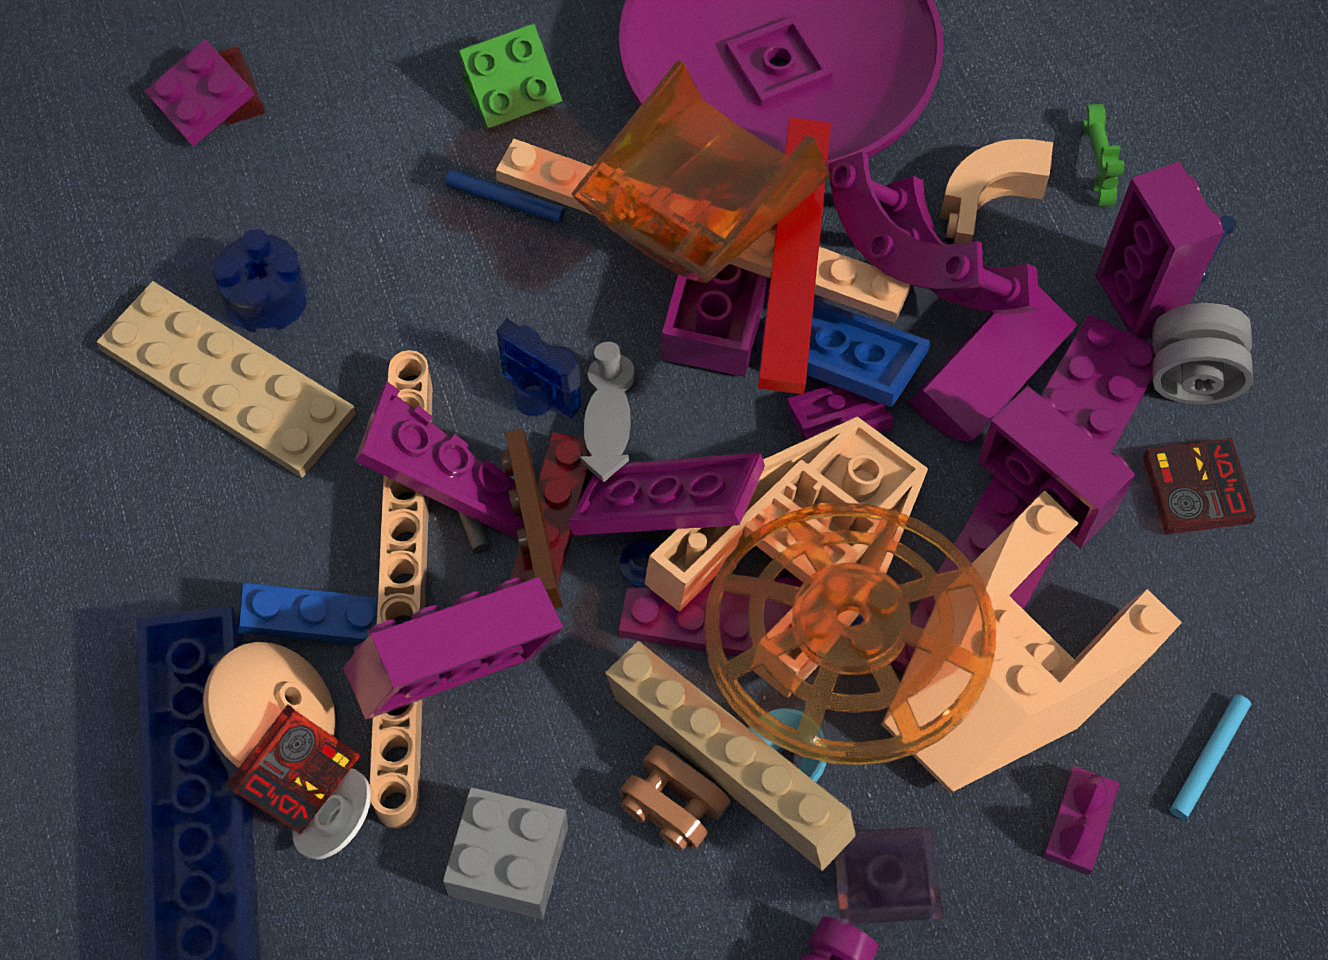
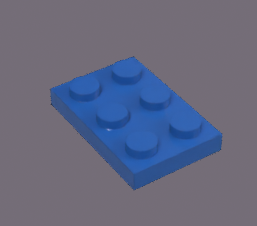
M814 299L807 375L892 407L929 354L930 341Z

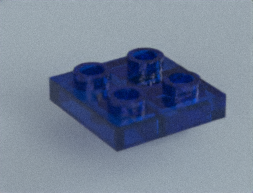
M506 318L496 330L502 375L512 380L517 409L528 416H539L545 414L553 406L572 418L582 406L579 363L576 358L562 347L554 348L544 342L531 327L527 325L519 326ZM531 386H538L541 388L540 390L535 392H528L525 390L526 388Z

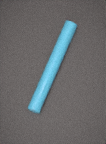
M1236 694L1229 703L1170 808V812L1177 818L1187 820L1251 706V702L1246 697Z

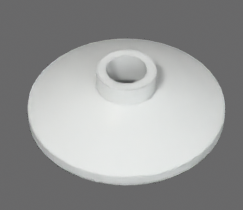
M348 768L345 773L343 771L331 788L318 781L328 790H331L330 792L318 784H314L320 790L309 791L306 795L319 803L320 806L307 797L303 798L318 808L302 830L294 826L292 828L294 845L305 857L318 860L334 855L353 839L362 826L368 813L371 790L366 777L355 769ZM339 769V770H340L339 772H332V773L335 774L336 776H338V774L341 772L342 769ZM329 773L326 775V777L324 776L321 779L324 781L329 775ZM330 775L325 782L331 785L335 777ZM326 792L322 800L312 795L313 793Z

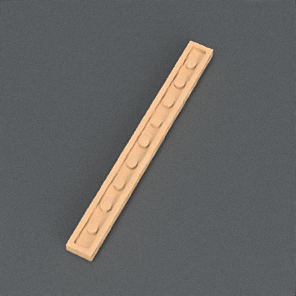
M517 139L512 140L496 169L497 181L768 278L771 276L776 233L774 230ZM819 247L815 295L882 319L896 322L911 285L886 275L873 265Z

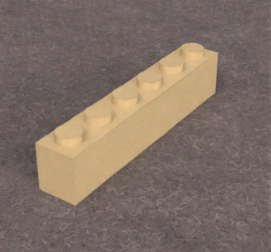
M637 641L605 672L616 701L821 871L856 836L851 811L640 641Z

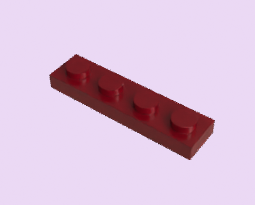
M552 432L537 486L559 583L572 537V531L568 522L584 493L590 472L581 463L580 457L590 455L588 454L584 438ZM519 546L510 579L520 577L523 583L527 581L525 570L531 569L533 566L531 556H523Z

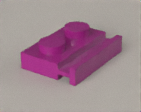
M834 385L804 393V395L800 394L787 398V411L803 441L855 417H859L879 433L893 429V416L887 412L884 404Z

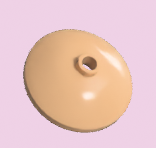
M248 643L233 649L222 657L209 674L205 685L203 701L209 731L222 753L244 772L251 775L258 768L277 782H280V779L258 766L266 754L273 750L275 752L274 755L282 765L293 767L284 780L287 781L289 778L294 780L298 775L300 777L303 776L298 771L293 774L296 769H302V772L307 774L304 769L326 741L331 745L333 744L330 741L333 742L335 737L336 714L331 694L317 670L296 652L274 643ZM303 725L313 730L316 738L315 747L306 759L297 763H289L283 760L279 754V743L282 736L295 726ZM319 733H320V744H321V746L318 748V745H319ZM317 757L316 759L314 758V761L317 762V763H319V762L321 761V759L319 758V761H318V757ZM311 762L310 764L314 766L313 769H315V767L317 766L313 762Z

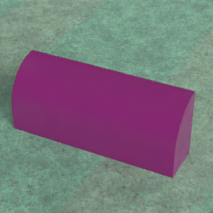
M1038 286L1039 310L1020 314L990 313L907 403L932 427L945 436L961 442L973 441L1075 329L1077 324Z

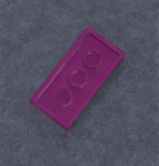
M761 453L626 463L604 482L593 474L568 525L573 535L740 525L765 464Z

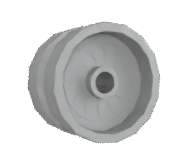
M1197 303L1170 309L1157 318L1152 327L1153 350L1155 354L1153 360V383L1155 390L1162 396L1179 403L1203 405L1232 400L1248 391L1253 383V363L1250 353L1252 349V329L1250 319L1242 311L1222 304Z

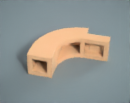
M1032 139L1004 140L984 146L966 157L950 177L939 219L948 220L946 238L953 239V244L971 242L974 235L976 213L983 204L991 199L1001 196H1019L1042 200L1050 175L1053 142Z

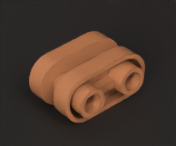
M654 745L642 760L643 766L650 775L646 780L631 775L619 790L620 796L624 799L620 805L635 820L643 823L648 819L661 829L659 833L661 838L676 850L683 851L685 847L696 850L708 834L706 828L699 820L704 814L718 820L731 804L730 799L718 786L673 753L661 746ZM665 786L688 802L684 809L661 793Z

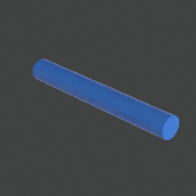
M452 169L446 175L445 184L558 223L564 217L565 207Z

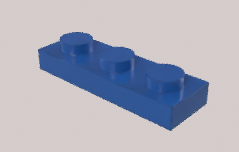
M243 582L240 593L237 633L359 645L369 636L368 630L377 625L378 597Z

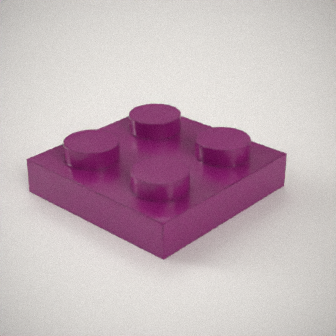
M206 39L144 90L193 147L255 95L245 81Z

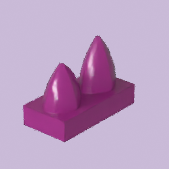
M1073 766L1042 858L1089 876L1093 871L1120 783L1105 778L1100 774Z

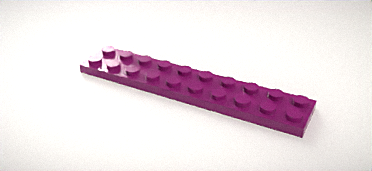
M1088 314L1042 395L1048 397L1055 404L1057 410L1071 422L1085 427L1092 435L1093 440L1109 453H1112L1153 379V360L1155 358L1153 345ZM995 476L989 483L888 656L887 664L904 673L938 597L1029 506ZM1061 542L1009 595L1023 610Z

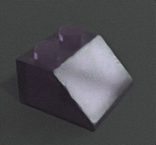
M932 826L855 830L856 836L833 859L836 904L840 924L943 919Z

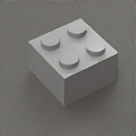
M471 787L443 879L448 896L543 919L568 829L566 810Z

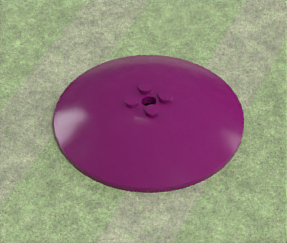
M626 0L619 25V53L626 83L636 103L657 129L674 143L708 162L736 171L765 176H782L789 117L831 123L826 172H829L828 163L862 151L867 153L869 158L894 143L908 131L928 105L939 78L944 48L942 25L934 0ZM773 58H779L789 63L778 67L772 65L769 61Z

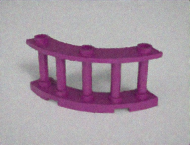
M863 151L828 163L830 186L840 221L858 251L883 273L908 285L930 290L939 297L967 309L986 311L991 314H1020L1039 310L1036 267L1030 264L1013 267L983 266L982 242L976 240L951 245L941 242L933 231L935 226L927 208L923 180L911 176L885 186L873 181L869 172L868 154Z

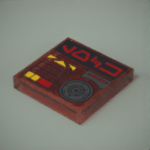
M1232 438L1146 449L1143 458L1165 535L1253 523L1256 514Z
M287 704L226 785L233 792L301 835L360 755Z

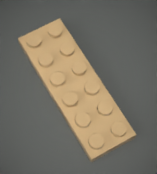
M154 281L149 284L97 340V344L102 352L300 478L306 475L356 415L354 406Z

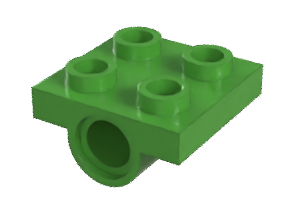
M535 24L457 52L464 70L463 79L473 106L477 111L479 110L485 129L562 102Z

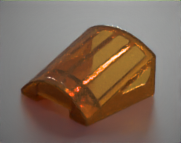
M677 60L571 194L602 223L656 262L683 277L696 282L707 283L829 179L831 175L814 138L806 135L790 156L780 152L747 132L704 100L685 63Z

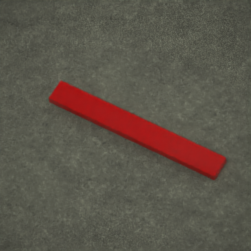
M789 117L758 388L804 395L831 130L830 122Z

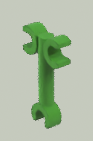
M1086 104L1088 120H1083L1082 126L1084 134L1090 136L1100 175L1095 177L1093 183V190L1099 191L1097 206H1114L1117 200L1118 177L1123 175L1125 166L1124 160L1119 161L1121 148L1120 145L1109 146L1105 131L1106 114L1104 105Z

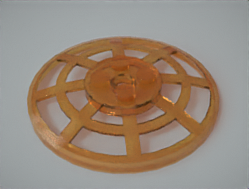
M832 503L813 505L786 513L762 525L734 549L726 558L713 581L706 603L704 636L708 662L717 686L733 710L752 729L772 743L803 757L827 763L865 765L890 762L916 754L942 740L964 721L978 703L990 677L996 650V620L990 596L980 575L966 556L944 535L922 521L896 510L870 504ZM835 516L866 517L880 520L874 534L864 531L842 530L815 535L805 522L816 518ZM900 526L912 531L937 546L960 569L936 574L933 568L917 553L893 540L898 527ZM784 528H787L797 542L778 554L763 570L759 578L732 574L738 562L750 549L768 536ZM852 543L868 545L861 564H834L823 546ZM887 552L907 562L922 578L898 585L890 576L880 571ZM802 554L806 555L816 571L807 578L801 587L774 581L786 565ZM972 586L977 596L982 617V645L979 656L952 642L954 614L947 591ZM724 592L751 596L748 624L754 647L727 661L722 648L719 629L720 605ZM933 595L939 614L938 635L910 624V602ZM768 599L792 605V628L768 639L763 620L765 600ZM853 610L860 613L864 621L857 626H847L841 623L837 616L843 611ZM905 643L931 654L915 674L906 681L899 683L890 663L900 654ZM800 647L811 661L820 666L814 685L806 683L793 674L779 660L778 656ZM945 661L971 673L972 676L968 685L954 703L934 720L919 727L907 699L913 697L926 687L941 670ZM763 665L767 672L783 688L796 697L807 701L798 730L782 723L763 710L743 690L737 679ZM872 673L880 689V692L861 695L833 692L839 674L861 675ZM888 707L900 735L888 739L865 742L836 741L817 736L826 709L843 712H867Z

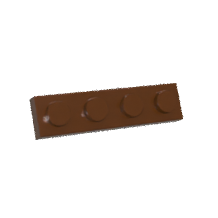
M523 428L505 432L508 449L501 451V458L506 477L514 476L516 488L508 490L514 516L522 515L525 528L517 529L520 549L523 556H531L533 568L525 570L526 580L529 581L540 577L554 609L561 608L563 604L530 449Z

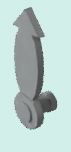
M608 341L597 345L594 350L595 360L589 366L587 372L589 384L595 391L586 408L584 419V438L590 456L580 457L581 463L602 482L606 481L629 461V455H622L628 443L631 428V412L627 396L624 392L634 384L636 377L634 365L630 359L620 354L619 346L616 343Z

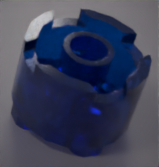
M261 229L249 230L243 237L226 246L213 263V274L227 314L236 325L248 331L257 332L256 328L266 329L276 326L277 330L284 329L296 321L306 308L307 285L297 252L287 241L275 235L267 234Z

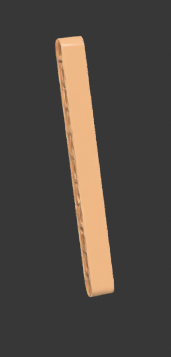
M402 351L390 361L388 382L400 391L397 396L414 409L419 405L432 416L433 388L427 360L417 351ZM408 376H419L418 378L411 381L403 380ZM385 475L383 478L377 625L388 620H394L402 615L411 617L426 606L429 497ZM404 492L416 493L407 500L397 499ZM401 533H414V536L407 541L395 540ZM408 573L413 575L411 580L406 583L399 584L393 582L395 577L400 574ZM422 700L409 704V708L401 715L392 716L384 713L373 717L370 801L381 823L389 828L398 829L406 827L413 822L418 813ZM404 747L408 750L405 757L400 761L390 762L385 760V755L392 748ZM398 792L406 795V800L398 808L388 809L383 807L384 800L390 794Z

